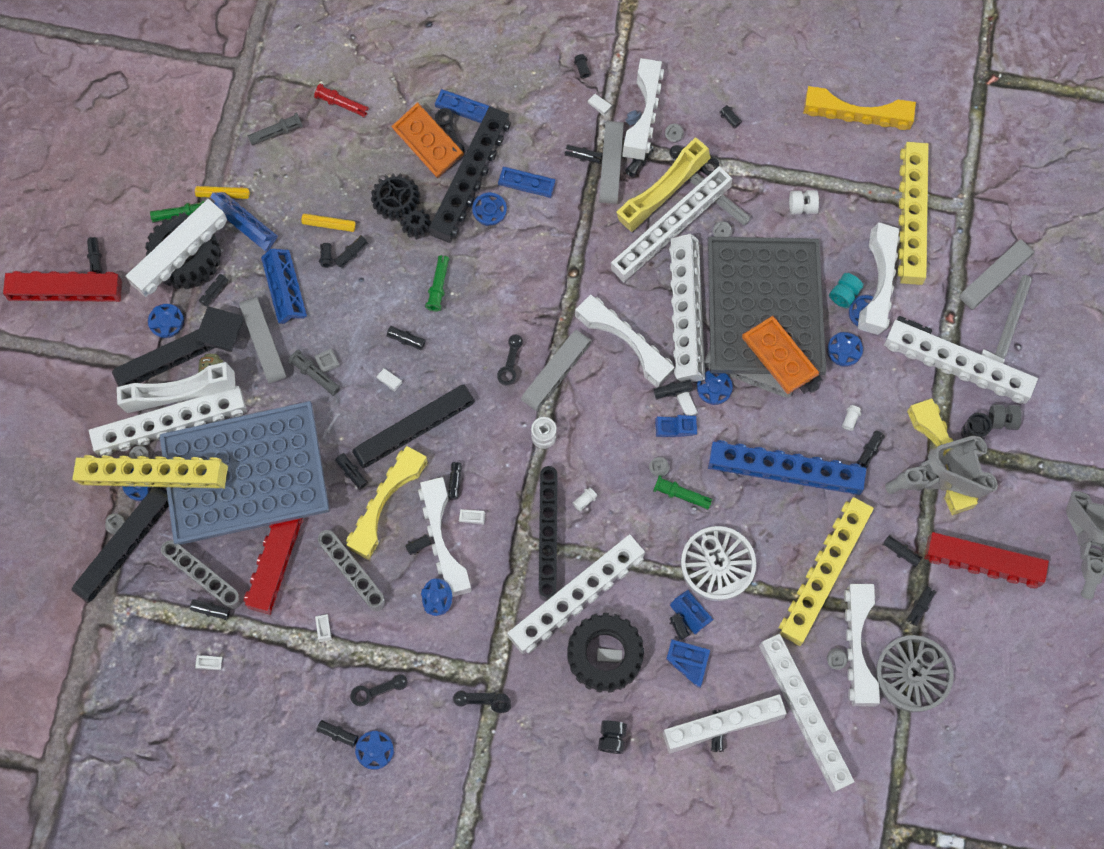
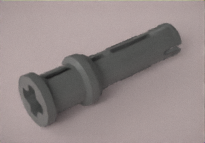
M296 112L294 116L286 119L281 118L279 123L247 136L253 146L282 133L289 134V131L298 127L303 128V125Z
M296 350L290 356L288 363L295 365L300 369L301 374H307L334 396L340 390V386L315 367L313 360H308L301 354L300 350Z

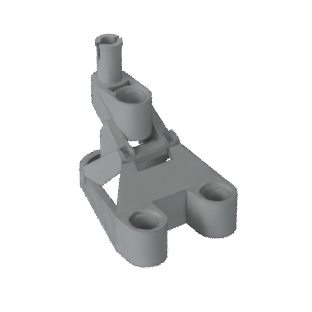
M969 436L931 449L927 461L923 462L919 467L910 468L900 473L896 479L887 482L885 488L889 494H894L901 489L920 491L925 488V490H950L966 496L980 498L995 491L998 484L996 478L991 473L982 472L978 457L987 453L985 441L978 436ZM950 449V450L943 456L944 450Z
M1073 491L1066 507V514L1078 537L1080 559L1083 560L1081 570L1086 581L1081 596L1085 599H1093L1097 584L1102 582L1104 576V505L1092 503L1090 496L1084 492ZM1091 545H1095V546L1101 547V548H1102V551L1099 550V549L1090 548V547H1091Z

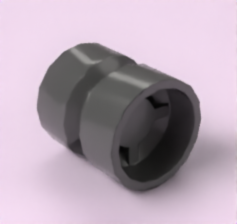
M991 404L988 417L991 419L992 429H1002L1005 427L1006 430H1019L1022 416L1020 406L1008 405L1005 408L1004 405Z

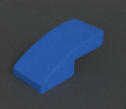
M677 415L676 417L657 416L655 418L656 437L697 435L696 416Z

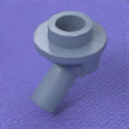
M633 110L627 114L625 121L629 126L635 125L642 116L641 111Z

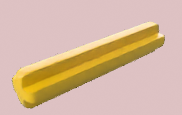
M195 187L196 197H210L215 192H225L231 198L248 199L250 196L248 188Z
M305 213L302 214L301 222L304 225L354 232L356 228L355 221Z

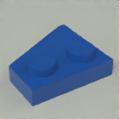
M671 639L666 660L696 687L701 688L710 650Z

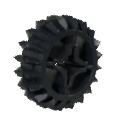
M392 173V177H388L385 174V180L379 178V184H374V190L371 191V202L378 215L382 214L384 219L389 216L391 222L396 218L399 222L400 217L403 214H407L408 209L412 212L415 207L418 209L417 205L420 204L419 198L421 197L418 191L419 187L415 185L413 179L409 180L408 175L402 178L401 173L398 177H395L394 173ZM389 189V192L382 198L383 194ZM407 197H410L408 202L403 205L402 203L407 200Z

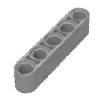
M605 122L599 203L617 204L624 122Z
M1020 239L969 285L958 298L971 310H974L1020 268L1035 251Z
M257 296L239 302L268 384L287 378Z
M578 330L573 331L525 391L521 401L535 411H538L585 353L592 340Z
M710 348L704 361V365L708 369H710ZM726 373L729 377L782 397L789 398L792 395V392L787 394L771 374Z
M330 530L322 531L318 536V542L323 551L372 611L382 610L385 606V599L381 591L336 535ZM330 537L333 539L330 544H323L325 538ZM338 552L345 553L342 559H335V555ZM356 567L357 570L354 574L350 575L347 574L348 568ZM368 582L369 585L366 589H359L360 583ZM373 597H380L381 601L379 604L373 605L371 604V599Z
M173 540L163 543L161 552L165 558L224 606L236 609L241 605L242 599L239 593L179 544L175 545ZM170 548H176L174 554L168 555ZM187 559H190V565H188L187 567H183V562ZM206 571V575L203 578H197L199 572ZM215 583H221V587L218 590H212V586ZM236 595V599L233 602H227L228 596Z

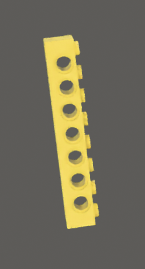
M906 142L904 149L901 148L900 159L903 160V165L900 166L899 175L902 176V181H900L899 192H902V198L899 200V209H902V215H899L898 225L901 226V231H899L898 235L900 236L899 242L901 243V248L898 250V259L901 260V265L898 266L897 276L900 277V283L923 285L926 279L928 143ZM909 194L915 195L916 198L911 197ZM908 244L914 245L915 248L909 247ZM908 261L914 262L915 265H910Z
M84 455V458H76L72 480L80 485L225 489L228 465L223 463L221 459L214 457L209 458V460H203L198 457L185 460L182 457L167 459L157 456L155 459H149L148 457L138 456L137 459H131L128 456L113 458L104 455L102 458H96L95 456Z
M854 497L850 502H845L841 509L844 512L842 518L837 517L832 526L835 529L832 535L828 534L823 543L826 545L824 551L820 550L817 554L815 561L818 563L815 568L811 567L806 575V578H808L806 585L801 584L797 592L800 595L797 602L793 600L788 609L791 612L788 619L784 617L778 627L782 629L780 632L782 637L798 646L802 645L874 509L873 507ZM847 517L854 518L856 524H850L847 521ZM838 534H845L847 540L843 541L839 539ZM829 550L837 551L838 557H832ZM820 567H827L830 573H822ZM812 583H817V584H819L820 587H821V590H820V591H815V590L812 588L811 584H812ZM809 600L812 607L806 608L802 601ZM800 617L803 620V624H795L793 618Z

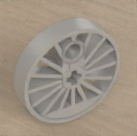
M909 635L892 641L883 650L876 665V680L879 683L881 694L890 704L903 711L923 712L935 708L946 699L953 685V667L948 655L936 642L926 637ZM912 642L919 643L915 659ZM900 643H907L909 659L907 658L902 647L900 646ZM895 647L902 661L892 654L889 649ZM923 654H926L930 657V663L924 662L922 658ZM885 655L898 666L883 662ZM940 662H943L945 667L943 670H930ZM881 667L899 673L881 674ZM914 670L917 671L916 677L912 676ZM946 674V682L929 675ZM891 678H901L891 684H889L885 680ZM905 681V683L899 689V691L896 688H894L898 684ZM928 682L945 687L943 693ZM908 686L906 696H904L902 692ZM925 688L939 698L935 703H933ZM912 690L914 692L915 704L910 701ZM919 690L928 706L921 707Z

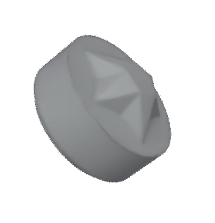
M675 123L670 124L665 130L666 138L674 143L679 142L684 136L683 128Z
M718 222L713 228V234L715 237H731L732 227L727 222Z
M136 446L129 453L131 459H137L138 456L150 459L149 452L143 446Z
M663 457L654 458L649 464V469L655 477L659 475L665 476L670 468L667 460Z
M120 514L109 515L105 521L106 530L115 534L125 522L124 517Z
M839 648L830 650L826 657L828 665L835 670L844 668L848 661L846 653Z

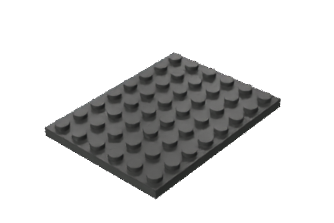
M708 237L711 373L771 374L743 340L742 334L774 316L819 371V375H825L826 358L819 239Z

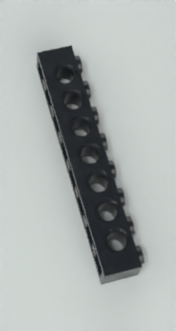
M489 106L429 227L430 236L451 243L452 239L457 237L458 227L460 223L465 221L466 210L472 206L474 202L473 196L475 192H479L483 176L486 177L488 174V165L490 161H494L497 153L496 149L502 145L505 131L508 132L510 129L509 113ZM485 143L490 144L489 146H483ZM477 158L483 159L482 161H476ZM470 173L476 174L475 176H472V177H471V176H468V174H470ZM463 188L468 189V191L462 192L460 190ZM454 204H460L459 207H453ZM447 219H452V220H453V221L450 222V223L445 222V220H447Z

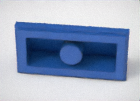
M689 590L676 597L670 604L676 614L680 613L681 617H684V623L693 634H697L714 620Z

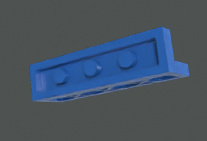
M225 192L212 193L210 198L224 212L226 219L264 251H268L278 237L273 231Z
M269 249L261 259L278 324H285L291 318L304 319L307 317L290 251ZM279 255L285 257V264L279 259ZM283 271L289 274L290 280L284 276ZM288 287L294 291V297L288 292ZM292 304L298 308L299 312L293 311Z

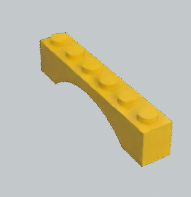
M808 86L803 114H808L812 117L822 116L828 119H842L846 122L855 121L866 125L875 124L881 127L910 130L914 122L916 102L898 99L883 106L860 107L838 99L826 88Z

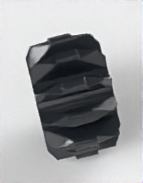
M415 207L413 212L408 209L407 214L402 215L403 220L400 221V225L403 227L402 232L407 233L409 238L414 235L417 240L418 235L424 238L425 232H430L429 227L432 221L429 220L430 215L429 213L425 214L424 209L418 211Z

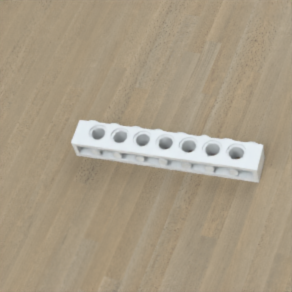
M720 166L615 258L611 262V270L625 282L668 244L671 238L677 236L731 187L732 178Z
M692 234L671 238V246L669 247L672 262L670 263V270L672 272L671 288L673 290L671 303L674 315H672L674 324L673 340L675 342L673 354L676 361L674 374L676 379L681 382L691 379V382L705 380L699 240Z
M897 320L891 326L884 346L890 351L903 353L910 359L920 360L927 366L937 367L946 374H954L963 381H971L980 388H988L994 391L995 394L1007 396L1020 404L1028 402L1038 378ZM902 339L909 340L910 344L904 343ZM920 346L926 347L928 351L921 350ZM938 354H943L946 359L940 358ZM956 361L962 362L963 366L957 365ZM974 368H978L981 373H976ZM991 375L997 376L999 381H995ZM1009 383H1014L1017 388H1012Z
M235 386L236 389L198 397L90 429L89 434L93 450L98 457L110 456L113 452L119 450L127 451L133 446H144L149 444L150 441L160 440V434L222 421L230 417L243 416L244 413H247L242 391L239 386ZM223 404H229L228 408L221 409ZM205 409H211L208 414H202ZM186 415H192V417L189 420H184V417ZM168 420H173L171 425L165 426ZM154 425L152 431H146L149 426ZM136 431L134 436L128 437L129 432ZM111 437H117L114 442L109 443Z
M629 534L507 633L508 638L522 655L526 652L528 654L537 648L536 644L540 640L545 641L553 634L551 631L556 627L562 628L572 614L574 616L578 615L583 610L582 606L587 602L591 604L599 597L598 593L602 590H609L614 585V580L625 577L629 573L628 569L633 565L637 567L644 560L645 551ZM621 555L627 556L628 561L626 563H621L618 560V557ZM610 567L613 570V574L606 575L603 573V569ZM594 579L598 582V586L590 587L587 582ZM574 592H581L583 598L576 600L572 594ZM560 604L567 605L568 610L565 612L558 611L557 606ZM549 616L553 621L551 624L546 625L542 623V618ZM529 629H535L537 635L529 637L526 632Z
M778 634L761 642L759 648L831 792L834 793L854 783V780L781 635Z

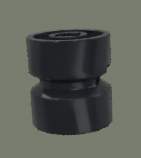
M984 413L972 414L961 428L962 438L978 436L984 440L992 429L991 419Z
M602 721L600 733L603 737L599 738L598 750L612 754H624L625 741L622 739L626 737L627 724L617 721Z

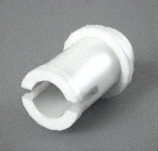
M850 405L846 409L847 415L842 428L853 431L858 416H861V409Z
M589 487L572 504L581 512L591 501L596 500L597 494Z

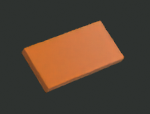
M418 102L391 126L437 178L464 155L462 150Z
M774 316L742 334L743 340L787 394H790L819 375V371Z

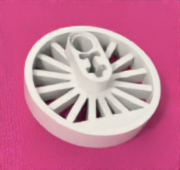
M714 526L700 530L688 540L681 557V569L685 582L694 593L707 600L726 601L740 595L750 585L756 571V557L748 540L739 532L727 527ZM718 534L726 535L722 546L718 541ZM702 537L703 540L701 545H699L696 540ZM729 537L736 539V542L725 553ZM712 543L715 548L708 550L704 544ZM739 543H741L745 548L744 550L729 556V554L738 546ZM692 545L703 556L690 552L688 549ZM747 553L750 559L742 561H732ZM687 556L702 562L685 563V558ZM716 560L718 563L722 562L721 567L718 564L715 565ZM751 565V570L747 572L733 566ZM686 568H703L688 575ZM708 572L697 585L691 581V579ZM733 573H736V574H739V575H742V576H745V577L742 578V579H739V578H737ZM713 574L707 592L700 590L699 588ZM717 576L718 590L711 593L715 578ZM722 578H723V580H724V582H725V584H726V586L723 587V588H722Z

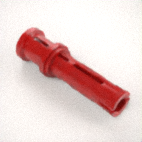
M321 83L317 86L314 93L315 99L320 98L327 101L329 105H338L362 117L367 115L365 111H368L369 107L341 96L337 90H330Z

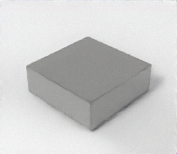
M332 348L314 356L323 373L340 367Z

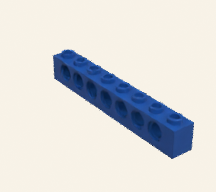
M722 440L712 442L708 469L855 495H861L863 492L866 468L861 467L859 464L846 465L838 460L829 462L823 461L820 457L806 458L802 454L789 455L780 450L771 452L766 451L762 447L748 448L744 444L731 445ZM725 454H732L734 456V459L728 460L725 457ZM751 457L753 463L745 462L744 458ZM763 461H771L772 466H765ZM787 463L792 469L786 470L782 464ZM801 467H808L811 472L804 473ZM821 470L828 471L830 476H823ZM841 473L847 474L848 477H849V479H848V480L842 479V478L840 477V474H841Z

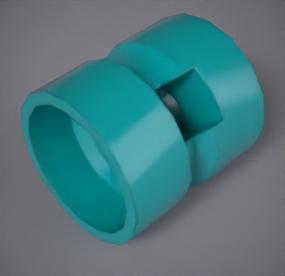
M844 273L839 279L838 285L829 293V297L838 306L849 308L855 296H858L864 285L853 274Z

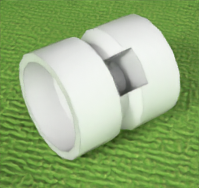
M807 190L805 193L802 191H790V214L797 215L803 212L806 214H817L819 208L818 191Z
M548 417L538 418L532 424L531 438L536 447L541 449L550 448L556 441V425Z

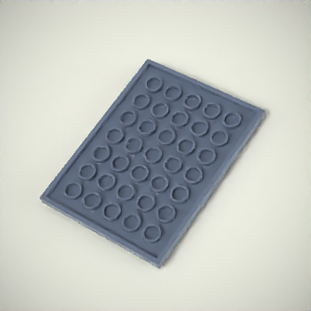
M311 401L160 434L162 457L167 459L182 457L185 460H191L192 457L209 460V458L214 457L221 459L223 463L228 465L225 489L166 487L175 545L330 512Z

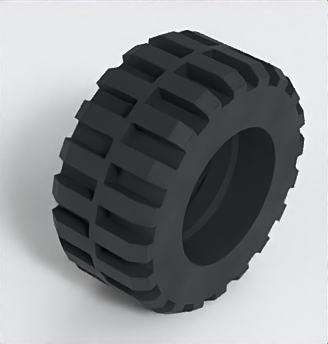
M177 215L171 216L172 219L162 220L160 226L156 225L153 228L154 233L149 234V242H146V256L171 234L165 224L175 219ZM212 234L211 239L200 246L199 252L192 260L184 263L180 268H176L171 273L169 279L163 281V283L167 286L172 284L173 288L180 289L181 286L184 289H191L193 285L198 287L201 286L200 283L202 281L207 282L210 280L209 276L214 275L217 271L215 266L218 267L220 265L219 257L221 256L220 245L215 234Z
M603 613V615L599 616L594 614L591 615V618L582 620L581 624L576 626L573 634L570 635L567 648V660L570 670L576 676V680L580 684L583 683L589 690L592 688L600 693L602 691L611 693L616 689L621 690L638 675L644 656L643 640L638 634V629L635 626L632 627L628 619L623 620L617 614L614 616L609 615V613ZM608 635L621 642L624 648V659L616 669L603 671L590 664L586 651L588 644L593 638Z

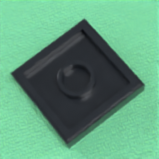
M207 306L195 342L232 352L243 324L244 316Z

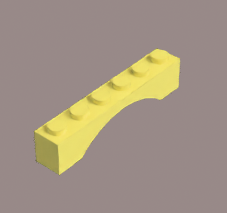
M695 137L681 151L668 171L653 186L642 194L629 199L616 212L619 221L628 230L633 232L710 159L709 148Z
M933 399L910 406L907 413L914 429L928 437L936 447L953 442V439L949 438L947 434V425L945 421L941 420L939 407L936 403L934 404ZM950 449L944 450L943 456H944ZM950 490L946 491L944 497L952 516L973 509L978 504V498Z
M408 446L405 447L404 451L401 450L398 453L395 466L389 468L386 474L387 479L384 483L381 482L377 488L376 493L378 494L369 501L366 507L367 512L358 519L356 523L357 528L354 533L351 532L347 537L348 549L367 560L371 558L379 544L377 536L378 521L385 503L400 487L418 479L428 463L426 456Z

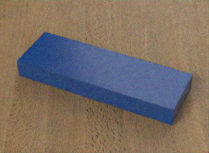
M441 89L435 102L436 108H448L453 114L479 123L482 122L489 108L488 105Z
M503 167L498 185L551 198L556 179Z

